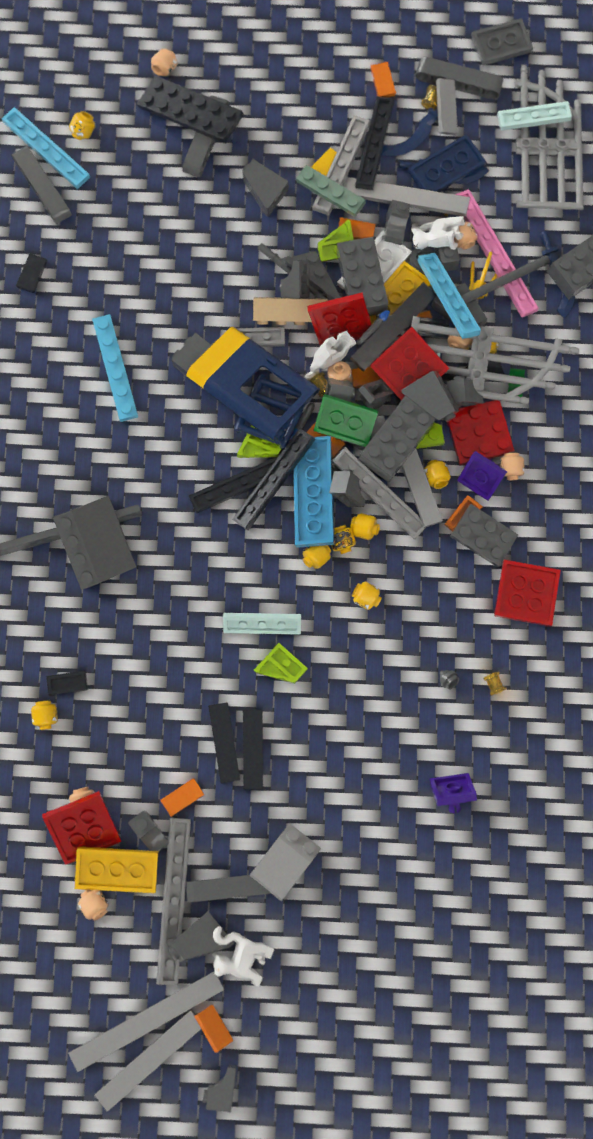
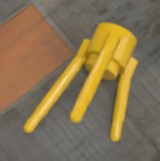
M492 252L488 254L480 280H476L475 283V262H471L470 291L486 284L484 279L491 261ZM496 273L492 277L491 281L495 280L498 277ZM488 293L485 294V295H483V296H481V297H479V298H477V299H483L484 296L487 297V296H488Z

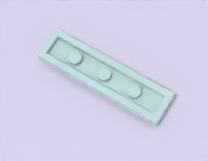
M567 101L498 111L497 117L500 130L503 131L571 121L572 115L569 102Z
M224 613L223 632L301 634V614Z

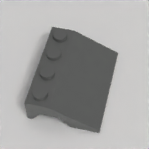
M109 496L53 517L81 590L136 568Z

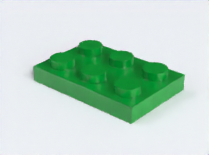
M324 394L313 431L366 447L370 441L379 411Z

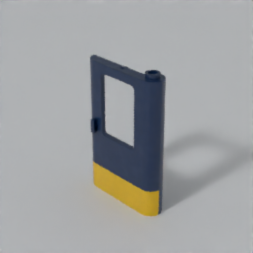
M233 326L192 364L186 374L188 379L272 441L283 438L286 432L284 431L285 427L320 391V388ZM262 367L272 372L301 394L297 401L281 417L270 412L240 389Z

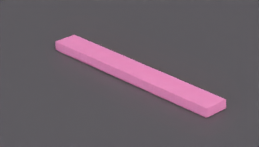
M470 190L455 194L470 197L466 217L463 216L464 220L472 223L478 236L477 242L485 256L488 257L489 252H492L490 264L498 278L516 270ZM521 277L504 285L506 292L522 318L538 311L539 308Z

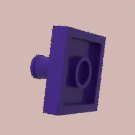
M475 451L457 481L489 501L507 471Z
M469 773L430 778V786L437 806L448 805L450 813H455V808L456 812L459 813L461 811L460 803L477 801V793Z

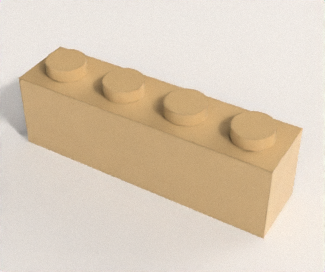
M254 297L253 321H257V324H268V321H276V325H287V322H294V325H305V322H312L307 306L325 302L328 299Z

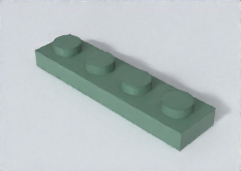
M308 165L303 168L296 178L297 183L354 217L357 216L366 204L365 199Z

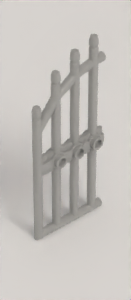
M521 66V80H515V87L521 88V108L528 107V89L538 92L539 105L546 104V96L556 101V103L566 102L563 98L562 80H557L555 93L545 87L544 70L539 71L538 84L528 82L527 66ZM579 99L575 100L574 109L569 105L572 119L574 120L575 139H564V122L557 123V138H546V124L539 125V138H528V127L521 128V137H516L515 148L516 154L522 155V201H516V208L583 210L581 102ZM529 155H539L540 201H529ZM547 155L557 156L558 202L547 201ZM564 156H575L576 202H565Z
M413 316L411 327L417 333L419 330L461 337L456 328L420 323V317ZM480 327L481 332L479 336L469 337L473 339L471 350L428 344L437 353L469 357L468 369L448 366L449 370L446 373L466 376V379L473 380L475 390L483 398L528 404L529 398L519 397L518 395L532 387L555 389L556 383L541 380L550 370L570 372V366L554 363L558 352L577 355L580 350L577 347L561 345L563 339L555 338L554 344L494 335V329ZM496 342L551 351L547 361L544 362L492 354L490 349L491 343ZM488 361L539 368L540 370L532 379L487 372ZM485 379L521 385L507 394L483 390Z

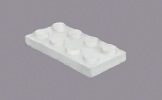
M383 230L374 241L385 283L403 261L409 258L412 251L403 244L398 245L384 241L385 231ZM341 277L337 282V285L341 287L343 290H345L343 279Z

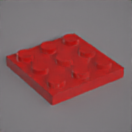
M363 292L307 306L320 346L327 338L334 337L337 339V336L345 331L354 340L360 339L372 325Z
M410 327L370 365L401 401L405 397L401 390L432 371H438L440 376H442L449 370V367L413 327Z
M499 400L459 408V412L455 414L456 417L447 422L459 466L467 464L475 451L487 459L504 456L506 453H514V447Z
M503 560L494 616L551 627L561 570Z
M100 791L42 814L43 821L65 865L76 861L77 847L108 848L122 842Z

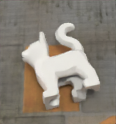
M464 217L436 219L435 222H428L422 226H418V223H413L411 231L414 234V247L423 250L427 246L434 248L448 246L450 249L455 250L458 244L454 242V238L460 240L463 237V233L459 232V226L465 224Z
M345 331L340 333L337 339L334 337L327 338L315 352L310 372L304 378L311 380L319 374V368H329L335 363L342 361L347 355L348 350L356 344L353 337Z
M218 926L213 933L215 942L219 945H227L235 941L236 947L231 960L225 955L212 953V956L215 957L213 964L214 974L218 977L231 974L237 978L250 979L252 984L259 987L262 977L251 968L256 958L260 964L264 965L265 957L271 959L274 949L261 942H252L239 933L232 932L222 937V927Z

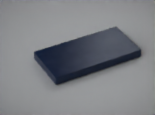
M466 134L409 167L408 173L420 189L441 192L482 168L487 162Z

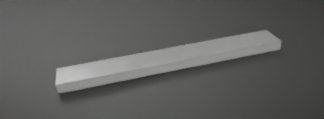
M346 177L343 187L365 200L391 204L392 200H397L410 204L411 208L465 217L470 203V197L375 182L373 190L355 188L357 178Z
M170 818L156 981L158 985H178L180 961L172 958L168 952L170 950L168 945L182 934L191 819Z
M212 972L72 1050L68 1054L77 1072L224 990V987L219 977Z

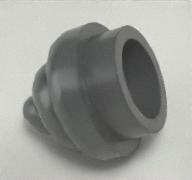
M453 670L440 671L441 686L449 690L453 689L459 682L457 673Z

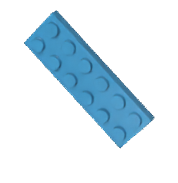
M330 436L314 437L316 440L294 468L296 548L334 545L333 495L329 493L332 483V447Z

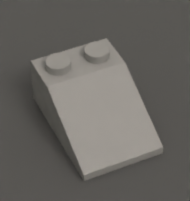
M289 823L249 876L282 901L321 848Z

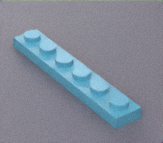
M15 107L2 118L3 123L77 190L90 178L89 173Z
M436 253L420 255L418 263L462 339L479 336L481 332L480 327Z
M108 314L93 318L94 328L119 420L123 422L138 418L111 316Z

